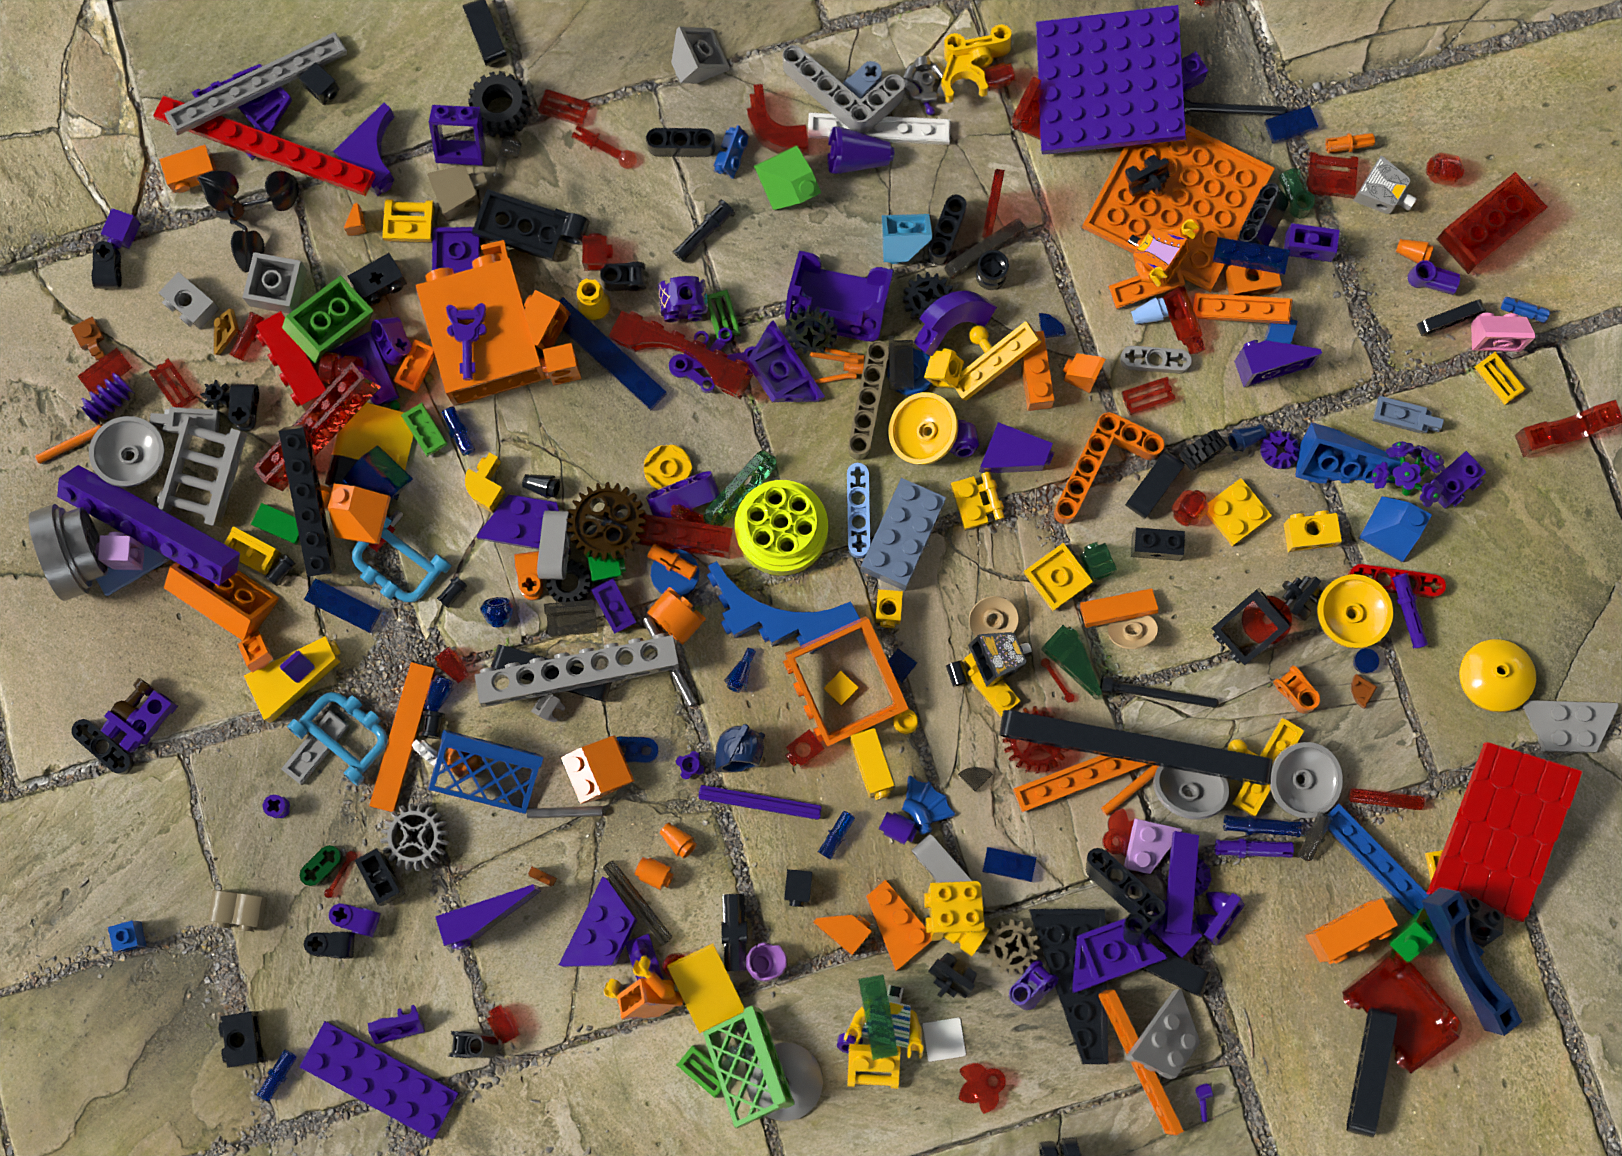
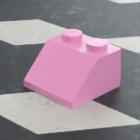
M1482 313L1471 323L1472 351L1521 352L1535 338V332L1528 318L1518 317V314L1514 313L1505 314L1504 316Z

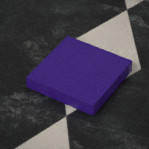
M433 227L432 271L448 267L452 268L454 273L473 268L472 262L476 258L481 257V238L472 235L473 227Z

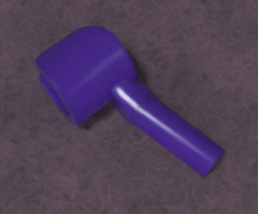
M1205 1083L1197 1086L1195 1089L1200 1103L1202 1122L1208 1121L1206 1099L1213 1097L1210 1085Z

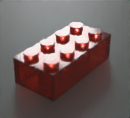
M1514 172L1447 226L1436 240L1464 271L1470 274L1540 217L1548 206Z

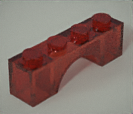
M1612 400L1561 420L1544 421L1525 427L1515 434L1524 458L1615 430L1622 424V414L1616 400Z

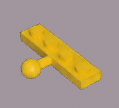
M1025 321L993 347L988 341V330L983 326L973 327L969 333L970 340L974 344L980 345L984 354L961 371L959 382L955 389L960 397L967 401L1040 344L1042 341L1030 323Z
M1281 718L1260 756L1273 759V765L1277 756L1285 748L1298 743L1304 730ZM1234 739L1228 744L1227 750L1258 756L1248 750L1247 744L1243 740ZM1244 782L1232 804L1255 817L1271 790L1270 783L1269 785H1259Z

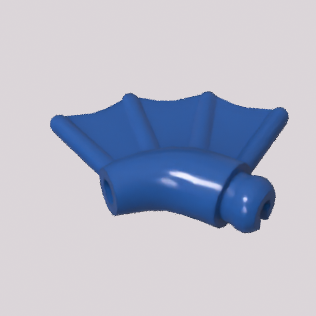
M911 775L908 776L906 799L901 810L912 815L921 835L932 832L930 824L955 816V812L947 804V796L937 792L932 787L931 782H919Z

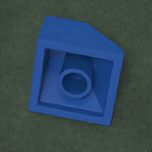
M1382 496L1359 539L1403 562L1421 536L1432 514L1410 502Z

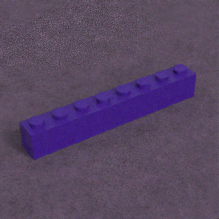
M77 465L59 477L58 498L77 508L83 507L89 515L218 586L237 572L239 552L126 490L105 482L98 475L82 466Z

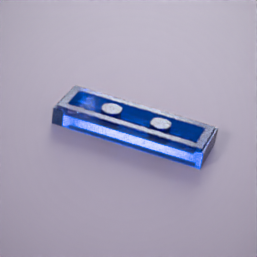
M316 578L304 598L305 602L368 633H371L381 614L380 610Z

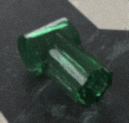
M1289 169L1279 175V180L1289 199L1291 215L1302 219L1311 212L1315 205V197L1308 190L1300 169ZM1297 202H1304L1307 208L1300 207Z

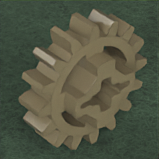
M1013 919L1009 920L1008 926L1001 921L999 922L1000 929L998 930L993 926L991 928L994 933L993 936L986 935L985 937L990 941V944L983 946L984 949L990 951L985 958H992L994 961L991 967L999 965V973L1001 974L1005 969H1008L1009 975L1014 974V969H1017L1022 974L1023 966L1025 965L1028 968L1031 965L1029 960H1037L1038 958L1033 954L1034 950L1039 949V946L1033 945V941L1038 938L1037 936L1031 937L1029 935L1032 930L1031 927L1026 930L1023 929L1024 922L1022 921L1017 926H1014ZM1013 930L1010 937L1006 939L999 937L1002 932ZM1022 935L1028 943V949L1024 948L1021 943ZM1016 936L1014 946L1018 950L1008 955V948L1005 947V944L1011 943ZM994 946L1000 948L1002 953L1001 960L997 957ZM1014 957L1024 958L1018 964L1009 965Z

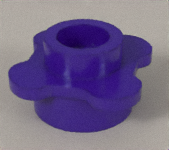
M692 751L684 757H677L676 764L680 766V775L683 779L688 780L690 776L695 774L701 775L704 772V766L699 762L700 755L698 752ZM689 763H692L691 768L688 767Z

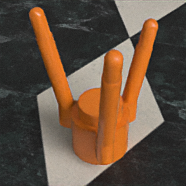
M828 347L825 348V352L835 355L810 353L811 357L844 362L843 371H848L845 374L815 379L816 384L848 378L856 379V374L863 373L864 355Z

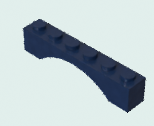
M1439 888L1421 902L1483 1029L1505 1036L1522 1023L1513 1001L1492 978L1477 953L1470 933V912L1460 892Z

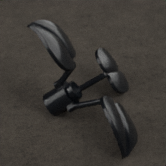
M221 170L204 173L198 176L197 179L202 186L208 204L212 209L216 210V214L220 219L230 220L231 225H236L242 229L232 234L231 250L240 270L243 273H247L250 269L253 253L264 254L265 245L262 236L257 231H248V228L237 220L243 216L244 207L272 201L273 208L276 211L290 209L298 197L297 179L286 171H274L268 175L265 182V191L269 197L248 202H238L234 196L239 191V183L232 173Z

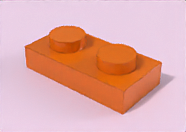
M259 630L246 640L238 643L246 666L252 673L266 667L269 661L273 659L267 643Z

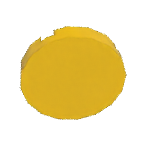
M669 444L655 447L649 452L644 461V474L647 482L652 488L658 490L691 477L692 465L690 457L682 448L676 445Z

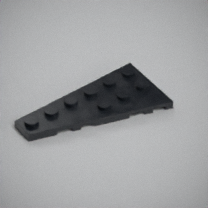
M1028 909L1050 974L1058 977L1055 988L1081 1064L1109 1065L1108 1017L1099 998V993L1107 990V981L1077 993L1072 991L1077 936L1105 926V909Z

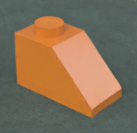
M1076 353L1073 360L1068 359L1062 371L1066 373L1064 381L1090 393L1106 359L1099 356Z
M853 915L821 917L813 921L816 926L851 955L855 953L872 932L869 929L871 924L861 915L857 918Z

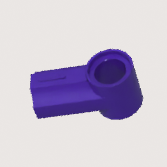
M1423 260L1409 271L1407 279L1409 284L1415 288L1426 287L1454 295L1459 286L1460 274L1435 267L1432 262ZM1418 270L1422 271L1426 278L1420 277Z

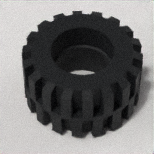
M499 71V75H495V72H490L489 77L483 75L480 77V82L475 81L473 84L474 89H470L468 104L469 107H480L485 134L489 132L491 137H496V134H499L500 138H505V134H510L511 137L515 135V130L520 132L523 129L522 124L527 125L529 121L528 116L531 115L530 100L525 86L522 85L519 79L515 80L514 75L509 73L506 76L505 72ZM507 97L513 100L511 106L504 112L494 113L487 110L489 103L495 98Z

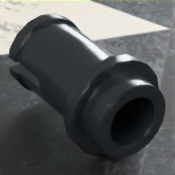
M285 554L282 557H278L279 561L265 575L276 586L279 585L290 570L295 569L293 566L296 563Z
M457 576L454 580L450 579L451 583L437 597L447 608H450L451 604L462 592H466L465 588L468 586Z

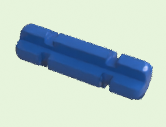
M1508 296L1503 299L1501 309L1504 311H1513L1514 314L1529 319L1534 317L1536 321L1542 323L1548 320L1550 310L1540 307L1539 309L1537 305L1521 300L1516 302L1514 298Z

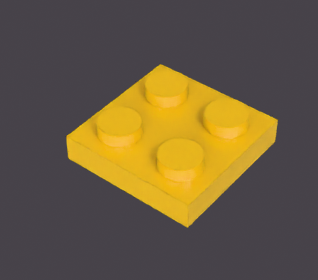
M1242 478L1201 508L1231 546H1234L1272 516Z
M1064 543L1023 572L1052 612L1093 583Z

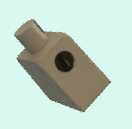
M463 165L427 174L447 222L477 205L480 201L475 190L488 186L483 172L470 177L466 167Z

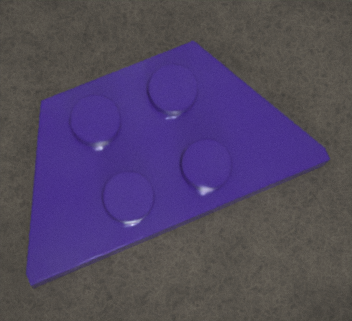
M771 321L747 359L746 364L772 402H820L825 397L775 321Z
M508 494L477 534V539L539 550L544 512L559 511L557 502Z
M602 876L559 963L560 966L569 968L616 965L638 920L625 905L622 897L615 891L609 879Z
M1125 918L1078 935L1076 940L1072 991L1077 993L1166 960V956L1152 945L1148 939L1136 946L1126 943L1123 938ZM1135 927L1130 928L1132 931H1137Z

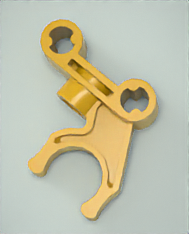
M1003 24L996 25L991 29L990 35L965 40L962 35L952 33L945 38L944 59L947 62V66L942 78V89L947 103L954 101V91L951 86L960 79H970L976 82L979 86L980 96L984 97L988 94V85L985 81L984 71L981 68L989 66L993 61L992 58L1005 56L1010 52L1012 33L1008 26Z

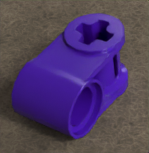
M392 317L372 322L371 333L378 345L383 360L389 365H398L402 361V357L411 351V343L406 336L401 320L398 317Z
M339 903L331 907L329 920L338 927L373 938L381 913ZM344 909L347 918L340 921V918L336 917V915Z
M1037 960L1027 968L1020 979L1010 988V1000L1023 1010H1032L1056 986L1058 977L1051 975L1043 967V963ZM1028 991L1027 998L1020 1002L1021 994Z

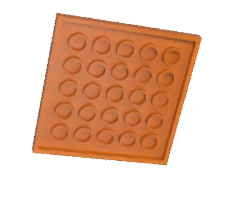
M1185 124L1186 140L1124 146L1082 228L1134 254L1135 251L1127 248L1128 240L1132 235L1143 239L1150 229L1176 228L1182 226L1185 221L1192 219L1199 228L1193 230L1196 234L1195 238L1190 239L1186 237L1189 252L1179 267L1185 280L1211 292L1239 238L1240 230L1261 188L1267 184L1275 168ZM1153 154L1160 160L1166 158L1169 161L1168 171L1170 177L1166 179V183L1161 185L1162 193L1156 195L1152 190L1147 193L1143 191L1132 197L1129 193L1125 170L1131 166H1136L1140 171L1145 169L1144 161Z

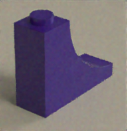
M385 102L333 151L337 159L374 172L376 177L370 190L376 196L387 192L391 188L392 182L395 181L391 172L385 167L381 155L384 133L390 122L395 118L391 108Z

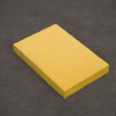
M714 943L667 965L699 1033L744 1012L743 1009L745 1008Z

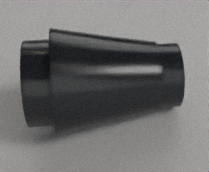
M525 474L522 487L547 499L551 497L556 498L560 490V479L555 478L554 475Z

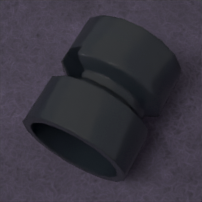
M989 250L981 255L977 265L976 280L982 288L997 290L1003 286L1009 268V262L1005 254L997 250Z

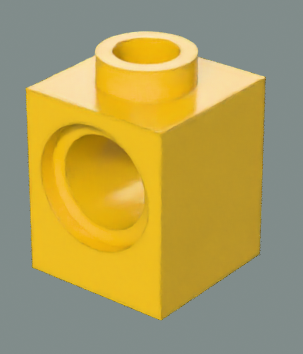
M942 349V351H935L930 356L924 378L936 387L957 388L964 361L953 350Z
M878 589L875 623H880V626L885 628H894L895 624L900 625L903 591ZM886 604H891L895 607L896 611L892 615H886L883 613L882 607Z

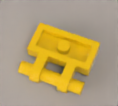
M990 472L981 474L983 483L979 485L976 484L974 476L950 484L964 531L988 524L986 514L989 513L994 514L996 521L1005 518L1002 511L1004 509L1002 500L999 501L996 492L997 483L996 480L992 479ZM987 492L990 504L983 506L980 494Z

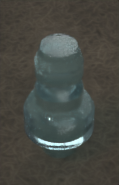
M741 1043L737 1047L733 1045L729 1052L736 1055ZM728 1055L727 1059L723 1061V1068L729 1070L735 1058Z

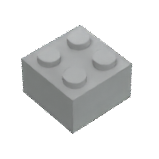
M254 252L242 298L249 307L276 312L282 311V313L289 314L299 305L307 269L299 260Z

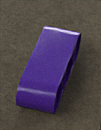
M705 471L655 490L646 496V500L654 520L660 521L713 501L720 496V492L713 473Z

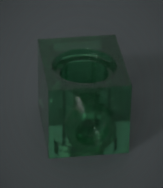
M1094 542L1084 547L1085 551L1081 553L1080 558L1088 576L1093 582L1111 576L1116 572L1117 568L1106 543L1098 545V542Z

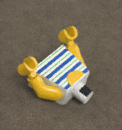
M893 985L888 986L886 999L875 997L874 1001H867L854 1014L851 1025L844 1036L845 1041L849 1035L855 1036L856 1042L854 1045H857L860 1038L864 1037L908 1048V1058L911 1056V1051L914 1050L920 1053L919 1059L923 1055L922 1028L917 1013L911 1010V1006L901 1004L904 988Z

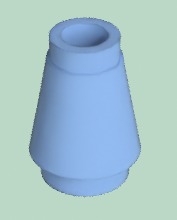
M1156 297L1131 311L1135 325L1164 320V317L1169 316L1163 298L1156 299Z

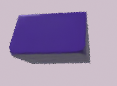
M299 650L280 665V669L296 683H299L315 668L313 663Z

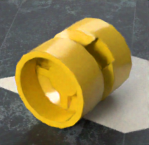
M984 926L981 932L945 933L943 937L952 944L959 943L960 949L972 957L990 929Z

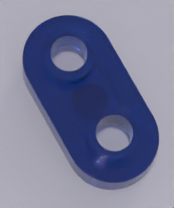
M616 737L619 745L626 747L624 757L627 763H651L658 757L659 747L651 738ZM644 747L651 748V753L649 755L642 754V749Z

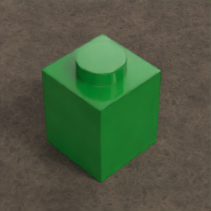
M617 554L618 558L615 561L612 556H609L607 562H604L602 555H600L597 561L593 559V556L588 557L594 585L603 584L612 578L614 581L623 580L622 573L627 572L624 557L619 558Z

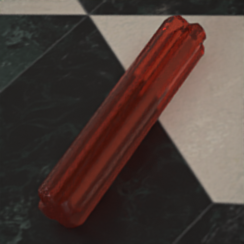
M1352 788L1349 792V801L1355 803L1422 810L1425 805V799L1422 796Z

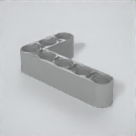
M791 45L783 51L784 72L850 130L863 134L867 133L903 101L905 82L899 75L892 74L887 76L867 95L859 99L802 48Z

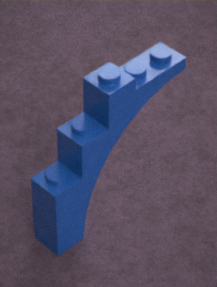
M717 561L708 565L710 573L707 574L711 585L713 587L718 586L722 594L718 595L724 609L730 608L722 613L724 620L721 621V624L726 634L732 633L734 639L761 625L762 628L759 629V632L765 643L769 641L774 646L799 633L800 636L796 637L801 646L860 619L851 601L833 609L817 612H791L775 609L756 601L741 591L726 576ZM830 643L810 651L809 654L829 645Z

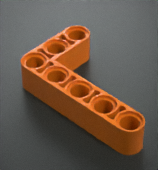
M1107 412L1102 414L1054 509L1056 521L1061 524H1069L1074 520L1111 443L1146 460H1154L1158 458L1164 448L1163 438L1114 413ZM1108 421L1113 425L1114 429L1105 430L1101 423ZM1124 433H1133L1136 440L1128 441L1125 439ZM1095 442L1100 443L1103 450L1100 452L1094 451L1091 444ZM1152 442L1156 444L1158 450L1154 452L1149 451L1146 443ZM1081 465H1091V467L1093 468V472H1083L1081 469ZM1070 486H1080L1083 493L1078 495L1072 493ZM1067 506L1072 510V514L1064 516L1059 508Z

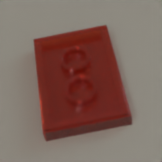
M996 169L994 172L982 234L983 239L991 240L1005 172V170Z

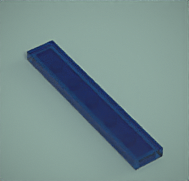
M562 297L559 302L571 313L562 330L651 411L667 395V392L572 304Z

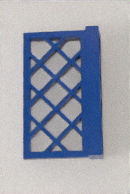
M443 730L442 741L428 790L526 814L538 769L541 767L544 757L534 752ZM446 747L457 750L461 758L447 765L443 758ZM461 751L467 752L469 754L463 756ZM473 755H479L485 765L472 771L466 759ZM485 757H486V758L493 759V760H491L490 762H487V760L485 759ZM498 761L505 762L509 771L496 778L490 766ZM443 762L445 767L440 770L441 764ZM464 762L469 774L456 781L450 769ZM509 763H510V764L517 765V766L514 767V768H511V766L509 765ZM522 767L532 769L530 778L520 784L514 772ZM488 768L493 780L480 786L474 775ZM448 771L453 783L445 788L436 786L438 776ZM511 774L517 786L504 792L498 781ZM472 777L478 789L469 794L464 793L459 784ZM496 783L502 795L493 800L488 799L483 790ZM527 785L526 792H525L522 787H524V786ZM456 786L459 791L452 790L451 788ZM519 789L524 796L521 807L512 805L507 797ZM480 792L483 797L476 796V794ZM505 798L507 803L500 802V800Z

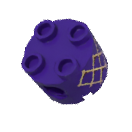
M679 276L670 278V283L665 284V280L658 284L660 311L665 322L673 323L679 319L687 318L688 321L695 322L703 319L702 315L708 311L705 279L702 278L699 282V277Z

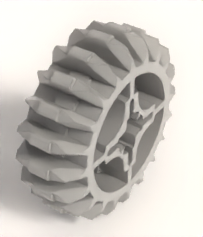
M409 803L408 812L404 806H400L401 815L392 811L391 816L394 818V821L392 822L388 819L384 821L390 827L389 830L381 829V833L387 834L388 838H382L380 842L382 844H389V846L383 849L384 853L393 852L388 857L389 861L392 862L398 858L396 867L401 868L405 863V870L410 871L414 864L415 870L421 871V863L428 869L431 867L429 859L438 863L439 859L435 854L437 852L441 855L445 854V851L440 849L441 844L445 846L449 844L448 841L442 840V836H448L449 831H441V828L445 827L447 823L446 821L437 822L442 815L438 812L432 816L434 812L433 807L429 806L425 811V805L420 803L416 811L415 805ZM412 817L427 819L424 824L421 823L417 827H412L406 822L407 819ZM401 827L404 838L399 843L400 846L397 847L396 834L398 828ZM433 827L434 840L430 848L426 842V835L430 832V828ZM409 830L415 833H418V831H420L417 837L421 844L415 841H412V843H410L413 837L411 836ZM413 847H418L425 853L415 858L403 855L406 850L409 851Z

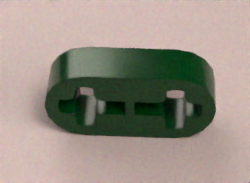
M331 845L321 848L300 870L299 876L302 883L312 887L321 884L341 864L343 859L341 850ZM335 851L336 854L333 856L335 861H328L322 865L327 859L326 852L333 853ZM318 867H320V869H319V870L316 872V874H315V876L317 877V879H316V880H312V879L307 880V878H308V876H309V874L307 873V871H308V870L314 871V870H316Z

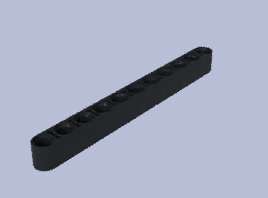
M1003 710L999 736L1253 784L1269 785L1273 759L1013 710Z

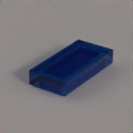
M1310 105L1267 119L1264 122L1272 144L1318 128Z

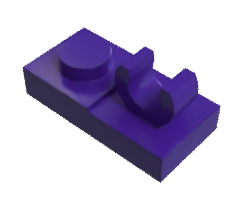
M613 578L591 589L614 634L636 623Z
M411 1005L412 1011L410 1014L404 1015L402 1009L399 1008L397 1010L398 1017L380 1018L374 1022H369L368 1032L374 1043L379 1044L424 1033V1023L415 1005Z

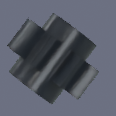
M217 379L214 381V384H205V393L200 394L204 399H207L204 405L207 408L213 405L215 410H220V407L224 406L228 408L230 397L227 391L230 387L226 383L221 386Z

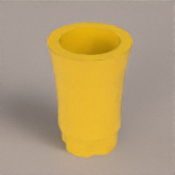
M587 278L579 283L577 288V308L579 313L588 320H599L606 316L610 310L611 302L607 293L603 291L601 284L595 279L589 280Z

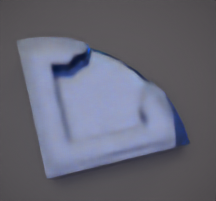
M1039 313L1040 331H1044L1045 338L1066 335L1065 327L1056 318L1047 313Z

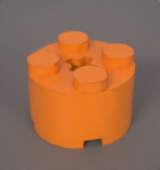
M668 587L651 606L647 614L661 628H664L670 636L673 635V638L683 645L703 624L706 618L696 609L692 612L693 605L683 596L678 599L680 595L671 587Z

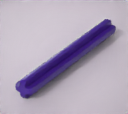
M706 785L700 786L698 794L699 799L704 801L815 820L820 819L822 807L816 804Z

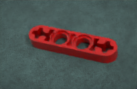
M1357 564L1348 572V575H1352L1361 570L1362 575L1370 576L1373 571L1372 579L1378 583V575L1386 573L1389 575L1391 582L1388 586H1381L1386 592L1397 593L1392 577L1408 573V576L1414 579L1415 587L1412 591L1418 597L1436 598L1443 594L1446 589L1445 580L1436 574L1366 564ZM1421 578L1423 579L1422 584H1430L1432 581H1435V585L1439 586V589L1432 592L1431 587L1424 586L1419 591Z

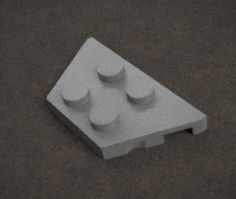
M1527 700L1520 708L1524 709L1530 721L1529 725L1537 735L1543 752L1595 753L1616 713L1618 703Z
M1181 989L1173 990L1125 1057L1128 1061L1139 1062L1144 1065V1068L1150 1071H1157L1161 1076L1168 1079L1178 1076L1200 1044Z

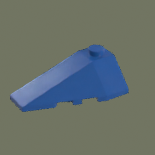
M1311 422L1301 441L1295 476L1315 483H1327V481L1350 483V480H1364L1366 483H1373L1371 478L1372 472L1378 464L1381 465L1382 462H1387L1389 475L1393 476L1394 468L1401 467L1399 457H1389L1385 451L1334 428ZM1387 480L1386 483H1395V481Z

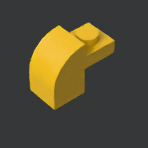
M489 452L487 457H483L478 463L477 473L468 468L465 475V486L476 504L493 513L504 496L505 491L501 486L490 481L501 462L497 456Z

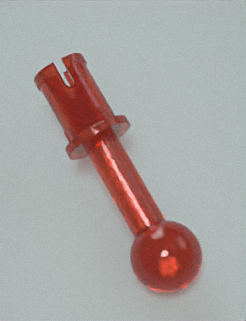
M579 124L576 126L575 130L582 133V135L573 132L571 138L590 147L589 150L591 151L596 147L618 159V163L622 168L631 169L635 166L637 157L633 151H621L599 139L600 133L595 134Z

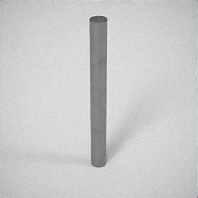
M647 617L642 620L652 639L654 635L660 634L653 619ZM679 669L670 670L669 672L687 706L690 707L697 702Z

